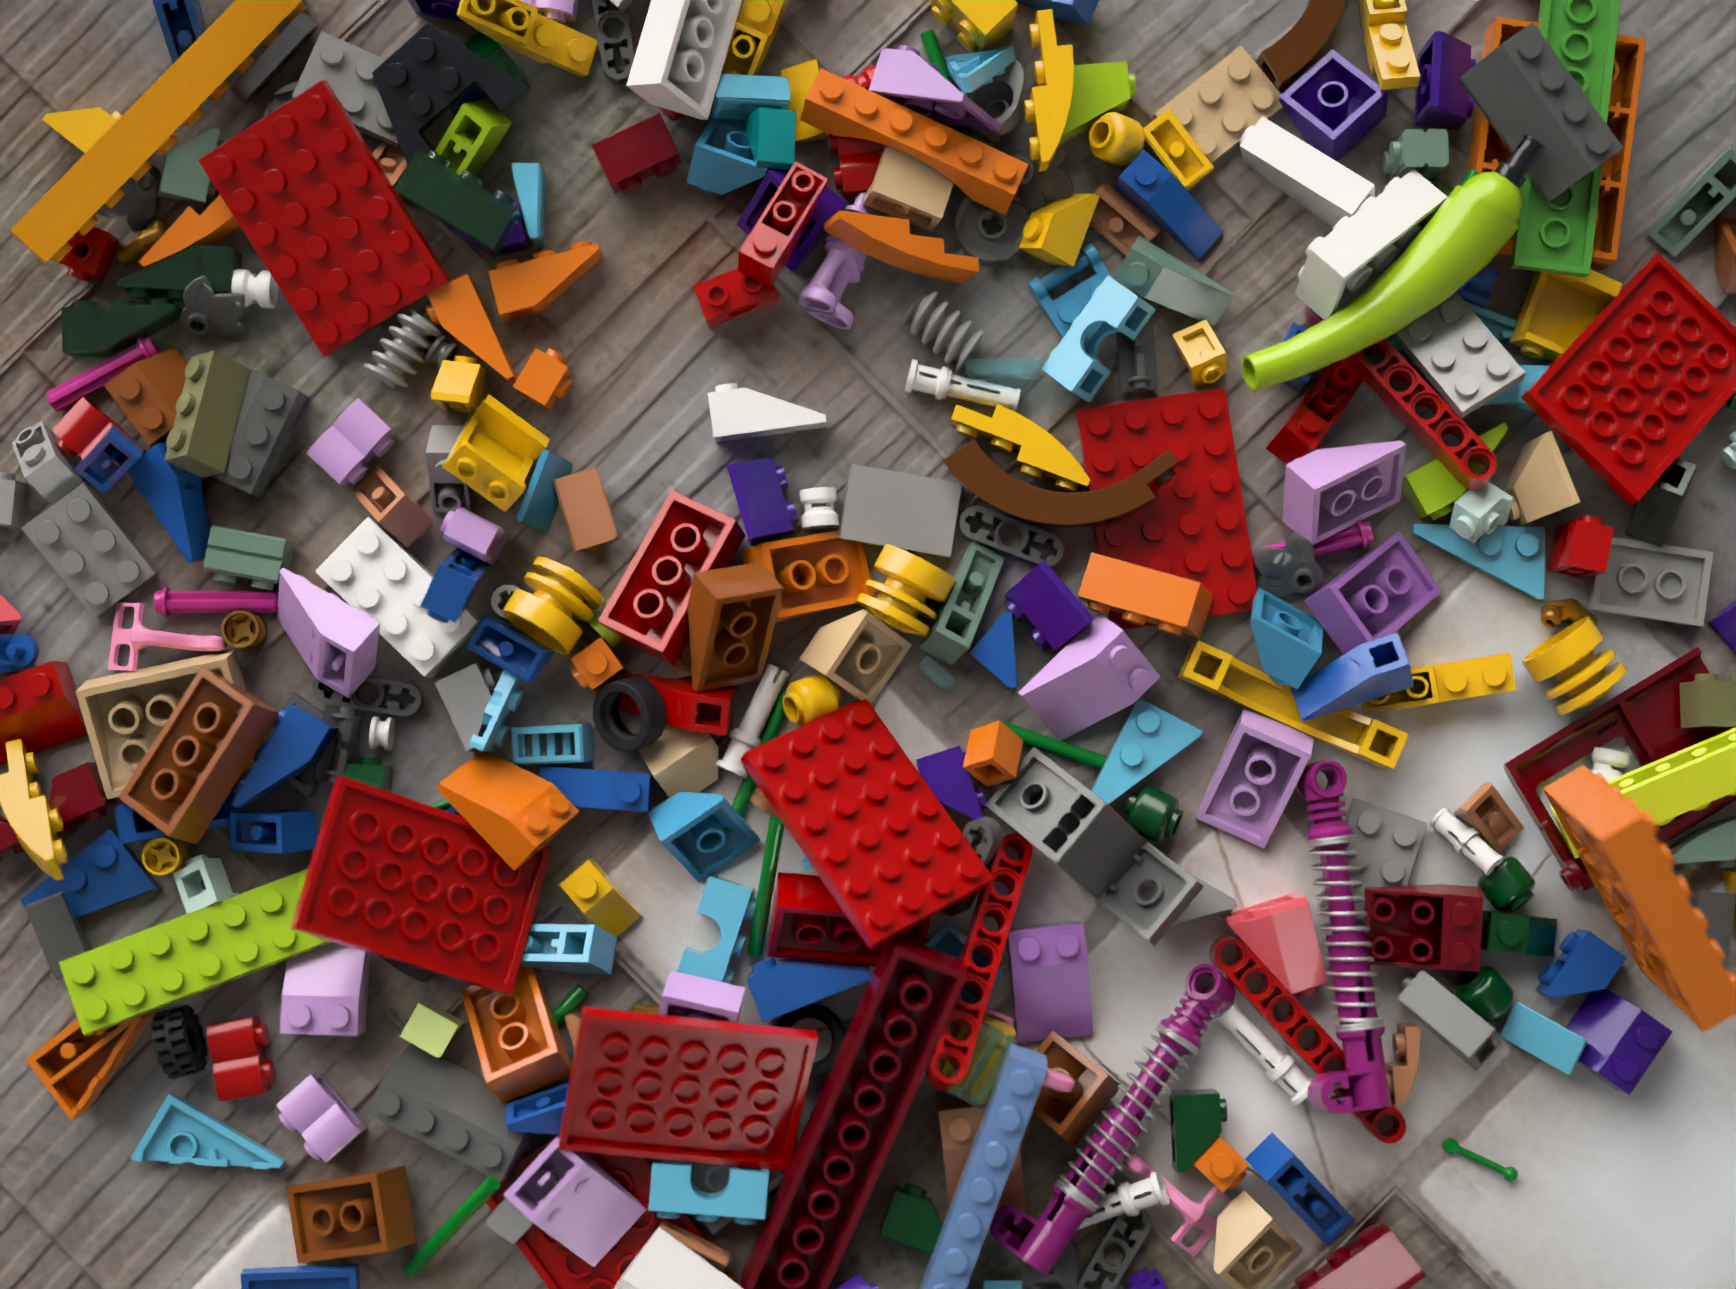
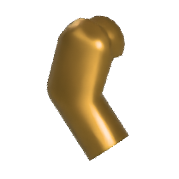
M160 221L151 222L147 229L141 231L117 251L116 254L119 261L126 266L133 264L145 255L168 230L167 225Z
M1573 598L1549 601L1541 608V622L1550 628L1560 625L1561 621L1571 620L1576 622L1588 616L1595 625H1597L1599 620Z

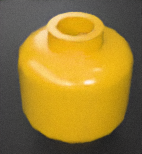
M1109 112L1100 116L1094 122L1089 132V145L1093 155L1116 166H1127L1132 163L1144 146V130L1140 123L1117 112Z
M814 674L789 684L782 700L783 709L791 722L802 726L830 712L836 711L841 701V693L838 686L822 674Z

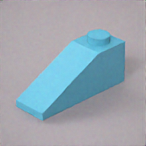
M531 924L520 966L577 974H611L617 937L596 925Z

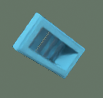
M511 163V170L527 233L535 246H542L544 244L546 173L539 163Z
M591 723L511 727L512 762L515 765L593 761ZM573 732H574V736H575V754H574ZM546 733L547 756H543L542 734ZM558 733H562L563 755H558ZM526 734H532L533 756L527 757Z

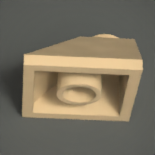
M1552 431L1523 445L1504 492L1513 497L1509 519L1515 520L1517 526L1580 503Z
M862 609L820 627L799 659L859 700L867 699L872 706L912 644L871 613Z
M1245 1190L1238 1197L1230 1200L1225 1210L1217 1217L1214 1271L1234 1289H1263L1302 1249Z

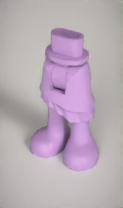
M859 192L854 204L847 205L844 211L875 215L877 209L863 204L866 194ZM830 234L826 238L827 243L824 246L828 255L810 283L802 290L798 302L803 307L810 309L809 314L832 327L847 330L851 328L854 317L853 313L841 304L842 295L848 282H860V272L864 271L867 254L854 249Z

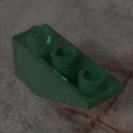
M194 245L118 280L117 286L127 292L130 298L136 300H153V295H167V300L184 302L183 293L186 287L196 278L205 275L210 280L215 294H230L233 273L236 269H242L243 255L234 247Z
M164 298L151 299L150 305H136V301L126 299L113 300L112 306H98L96 301H76L75 307H62V352L74 359L110 358L138 343L137 338L143 337L145 339L179 321L183 309L174 304L173 300Z

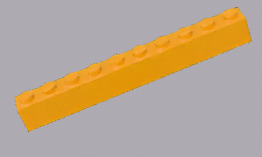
M235 0L12 227L10 234L45 265L51 259L58 264L73 249L68 242L78 232L83 236L87 235L100 221L95 214L104 205L112 209L123 198L126 192L121 189L122 186L131 177L138 182L152 168L148 160L157 151L164 155L179 140L174 133L183 124L190 129L205 113L200 106L209 97L216 102L231 86L226 80L235 71L242 75L257 60L252 53L261 44L266 49L282 33L277 27L286 18L292 22L299 14L305 11L308 6L303 2L304 0Z

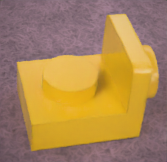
M1206 319L1172 334L1173 343L1189 369L1190 380L1194 387L1204 383H1213L1228 372L1226 352Z

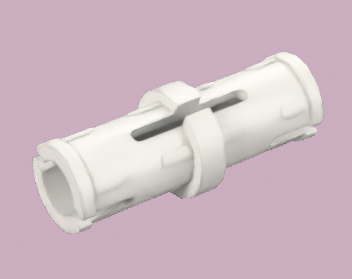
M1447 807L1442 808L1432 818L1430 826L1435 828L1454 845L1453 850L1457 854H1464L1486 876L1493 871L1495 866H1499L1503 862L1504 857L1499 855L1479 837L1480 832L1474 827L1468 828Z

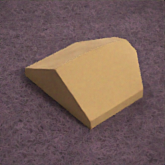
M666 724L662 736L657 741L638 749L652 775L669 798L678 792L699 793L719 780V767L716 766L719 760L718 746L709 733L687 731Z

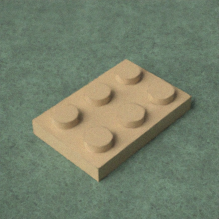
M1240 45L1155 112L1153 119L1155 120L1170 108L1204 155L1213 164L1240 143L1243 133L1249 126L1253 125L1255 127L1262 116L1269 120L1282 110L1283 106L1279 102L1281 93L1242 45Z

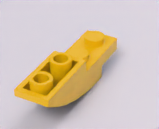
M461 0L457 16L491 39L541 64L551 63L580 77L588 76L598 40L537 13V8L520 0Z
M744 0L734 26L721 74H759L789 0Z
M1358 0L1371 74L1377 75L1380 90L1418 87L1420 73L1405 23L1407 16L1405 1Z
M1052 9L1037 11L1035 24H1029L1031 47H1038L1040 60L1034 61L1035 81L1037 85L1043 84V86L1031 88L1029 100H1024V114L1026 123H1033L1034 137L1029 138V152L1031 161H1038L1039 171L1047 170L1057 151L1066 125L1073 91L1072 44L1057 46Z
M956 404L950 421L951 425L956 426V433L971 439H976L977 435L991 439V446L1011 453L1012 448L1019 450L1014 465L1020 466V473L1037 480H1041L1042 475L1056 480V487L1071 493H1076L1077 489L1084 491L1088 487L1090 478L1078 461L1059 441L1036 423L997 404L992 418Z
M1504 653L1411 668L1413 687L1363 702L1361 706L1363 715L1515 691L1517 688L1511 654Z
M21 739L6 742L9 773L0 775V803L21 846L29 857L54 880L64 879L62 863L68 862V856L63 840H58L57 832L63 831L60 812L58 808L51 809L45 795H42L39 783L34 782L33 775L39 774L35 753H28Z

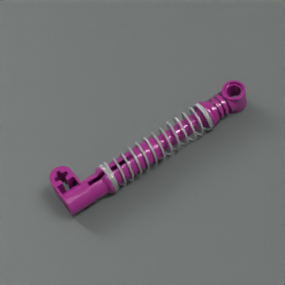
M1322 760L1306 765L1297 785L1305 797V801L1311 802V806L1306 808L1307 811H1312V815L1308 816V821H1314V825L1309 826L1310 831L1306 835V843L1308 848L1314 849H1311L1308 854L1320 855L1321 858L1320 863L1313 864L1310 868L1323 871V877L1315 879L1312 883L1325 886L1326 891L1317 894L1314 898L1327 901L1328 907L1318 910L1317 913L1330 917V922L1322 924L1319 928L1325 931H1332V934L1326 935V939L1321 943L1328 946L1329 954H1326L1324 959L1330 961L1331 969L1326 973L1333 978V984L1328 988L1335 992L1336 999H1333L1331 1004L1337 1006L1338 1014L1333 1019L1339 1021V1024L1334 1026L1336 1028L1334 1031H1336V1037L1343 1044L1346 1070L1316 1075L1309 1083L1307 1095L1310 1103L1317 1110L1344 1114L1388 1107L1392 1104L1381 1036L1385 1032V1024L1383 1023L1384 1019L1378 1018L1377 1008L1382 1004L1375 1001L1374 994L1380 989L1373 987L1372 977H1375L1377 973L1371 972L1370 962H1373L1375 959L1368 955L1367 947H1370L1372 943L1366 942L1365 932H1368L1370 928L1358 927L1357 919L1367 916L1368 913L1355 911L1354 905L1363 902L1366 898L1353 896L1352 889L1361 887L1363 883L1351 881L1350 874L1359 872L1361 868L1358 866H1348V859L1356 857L1359 853L1346 851L1349 844L1356 841L1354 829L1348 825V820L1343 821L1342 816H1347L1346 811H1341V807L1345 806V801L1340 802L1339 799L1344 797L1343 791L1347 784V775L1339 763L1334 760ZM1319 771L1323 772L1327 778L1325 789L1320 788L1317 783ZM1334 1088L1349 1089L1350 1096L1333 1095L1330 1099L1329 1091H1333Z
M1201 964L1194 967L1188 973L1185 982L1186 992L1184 993L1187 999H1180L1179 1003L1182 1007H1175L1176 1016L1171 1014L1169 1018L1162 1019L1157 1025L1158 1027L1155 1029L1159 1033L1160 1038L1156 1035H1151V1038L1158 1043L1154 1051L1143 1047V1051L1150 1056L1146 1064L1139 1060H1134L1135 1064L1142 1069L1138 1076L1129 1072L1126 1073L1127 1077L1133 1081L1130 1089L1118 1085V1089L1125 1094L1122 1101L1110 1098V1102L1117 1109L1110 1107L1109 1111H1101L1104 1116L1100 1124L1093 1123L1096 1131L1092 1137L1085 1136V1140L1088 1143L1084 1149H1077L1079 1157L1075 1162H1068L1071 1167L1068 1174H1060V1178L1063 1181L1057 1180V1183H1054L1055 1186L1052 1188L1053 1197L1038 1220L1013 1205H1003L995 1211L989 1226L993 1238L1044 1275H1049L1084 1219L1092 1217L1094 1212H1096L1098 1206L1095 1202L1099 1196L1102 1198L1106 1197L1103 1190L1107 1184H1114V1180L1111 1177L1115 1171H1123L1120 1163L1124 1158H1131V1155L1128 1153L1131 1146H1139L1137 1137L1140 1133H1147V1129L1141 1123V1120L1143 1118L1151 1121L1156 1120L1149 1108L1151 1105L1158 1108L1164 1107L1162 1101L1157 1097L1159 1092L1168 1096L1172 1095V1091L1165 1083L1167 1080L1175 1083L1180 1082V1078L1174 1072V1069L1176 1067L1182 1070L1189 1069L1182 1057L1184 1055L1192 1058L1197 1056V1052L1202 1047L1201 1038L1203 1034L1200 1031L1208 1029L1205 1023L1206 1021L1209 1023L1213 1021L1210 1015H1217V1013L1227 1010L1232 1005L1235 999L1234 985L1214 966ZM1215 984L1213 989L1210 992L1206 993L1208 988L1211 985ZM1017 1227L1028 1233L1025 1240L1014 1232Z

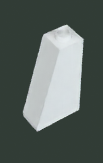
M1263 116L1255 127L1253 125L1249 126L1240 139L1243 162L1332 228L1343 217L1348 216L1350 218L1356 214L1366 199L1371 196L1375 198V185Z

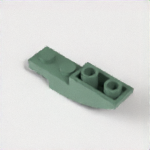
M1736 815L1701 827L1669 847L1668 849L1676 862L1674 870H1697L1698 862L1712 861V868L1736 867Z

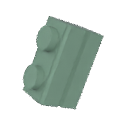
M1405 129L1396 141H1391L1389 150L1383 151L1381 156L1382 174H1387V182L1389 183L1395 177L1401 179L1412 169H1415L1427 180L1436 178L1449 163V139L1446 129H1428L1425 133L1423 129Z
M212 525L203 570L214 573L213 580L236 584L237 577L250 579V587L273 591L274 584L279 585L280 570L282 568L289 570L290 568L289 563L292 558L294 542L284 538Z

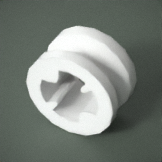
M513 585L498 587L493 592L491 598V606L494 612L505 618L501 613L500 605L504 602L501 596L506 592L512 596L515 590H521L520 588Z
M373 716L369 732L370 749L377 750L378 747L382 746L385 751H391L395 738L394 718L388 717L386 721H382L380 717Z

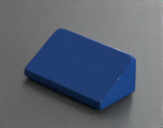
M483 614L466 646L469 650L529 684H532L555 652L500 619L487 614Z

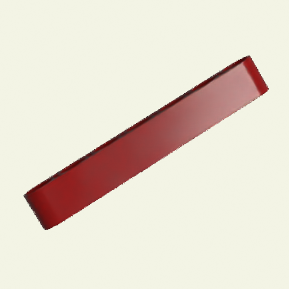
M1305 304L1304 316L1312 326L1324 321ZM1386 339L1344 359L1461 485L1468 489L1477 490L1488 484L1497 467V459L1494 453ZM1371 352L1376 353L1381 357L1382 362L1371 364L1365 360L1363 355ZM1396 379L1402 380L1406 383L1408 389L1402 392L1395 391L1391 388L1389 382ZM1427 407L1433 412L1434 417L1431 419L1420 418L1416 414L1415 409ZM1444 434L1454 435L1458 438L1460 445L1457 447L1447 446L1443 443L1441 436ZM1474 461L1479 462L1485 467L1486 473L1483 475L1473 474L1467 464Z
M1018 832L1008 833L1003 837L1002 843L988 870L994 880L989 886L980 890L959 957V959L963 960L968 973L963 987L974 991L977 998L976 1004H968L959 994L925 1070L927 1081L936 1089H950L964 1078L968 1070L1032 857V844ZM1010 846L1015 848L1019 854V860L1009 859L1005 855L1004 847ZM994 881L1005 883L1008 887L1009 895L1002 896L998 894L993 886ZM983 916L994 918L998 924V931L993 932L986 929L983 924ZM977 951L984 954L987 959V967L982 968L975 965L972 960V952ZM954 1023L962 1026L966 1034L964 1041H957L950 1035V1024ZM940 1060H945L952 1064L954 1068L953 1078H945L940 1074L938 1070V1062Z
M1221 936L1214 940L1209 951L1213 964L1233 983L1234 987L1315 1075L1325 1073L1326 1062L1334 1057L1340 1059L1341 1070H1346L1344 1051L1242 941L1231 936ZM1232 943L1238 950V956L1231 964H1224L1220 959V951L1223 946ZM1253 972H1260L1264 979L1262 988L1257 992H1250L1246 986V980ZM1278 1001H1287L1290 1008L1288 1016L1283 1020H1275L1272 1014L1273 1006ZM1305 1029H1313L1315 1032V1042L1309 1048H1301L1298 1041L1299 1035ZM1334 1088L1331 1091L1334 1095L1350 1096L1349 1089ZM1393 1104L1383 1108L1351 1112L1359 1123L1381 1142L1388 1144L1396 1143L1405 1135L1407 1128L1406 1120ZM1391 1114L1393 1117L1392 1128L1385 1133H1380L1377 1128L1378 1120L1383 1115Z

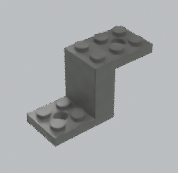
M1035 747L1018 765L1016 778L1005 781L985 805L1153 946L1158 943L1204 887L1194 877L1147 842L1106 802ZM1043 791L1041 800L1034 805H1030L1031 797L1036 792ZM1152 886H1158L1156 896L1149 901H1144L1143 897L1146 890Z

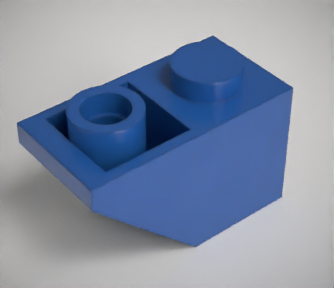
M1577 929L1576 932H1570L1562 941L1559 950L1562 952L1554 964L1550 962L1543 968L1538 976L1540 984L1535 991L1541 995L1554 998L1605 989L1627 957L1592 932Z

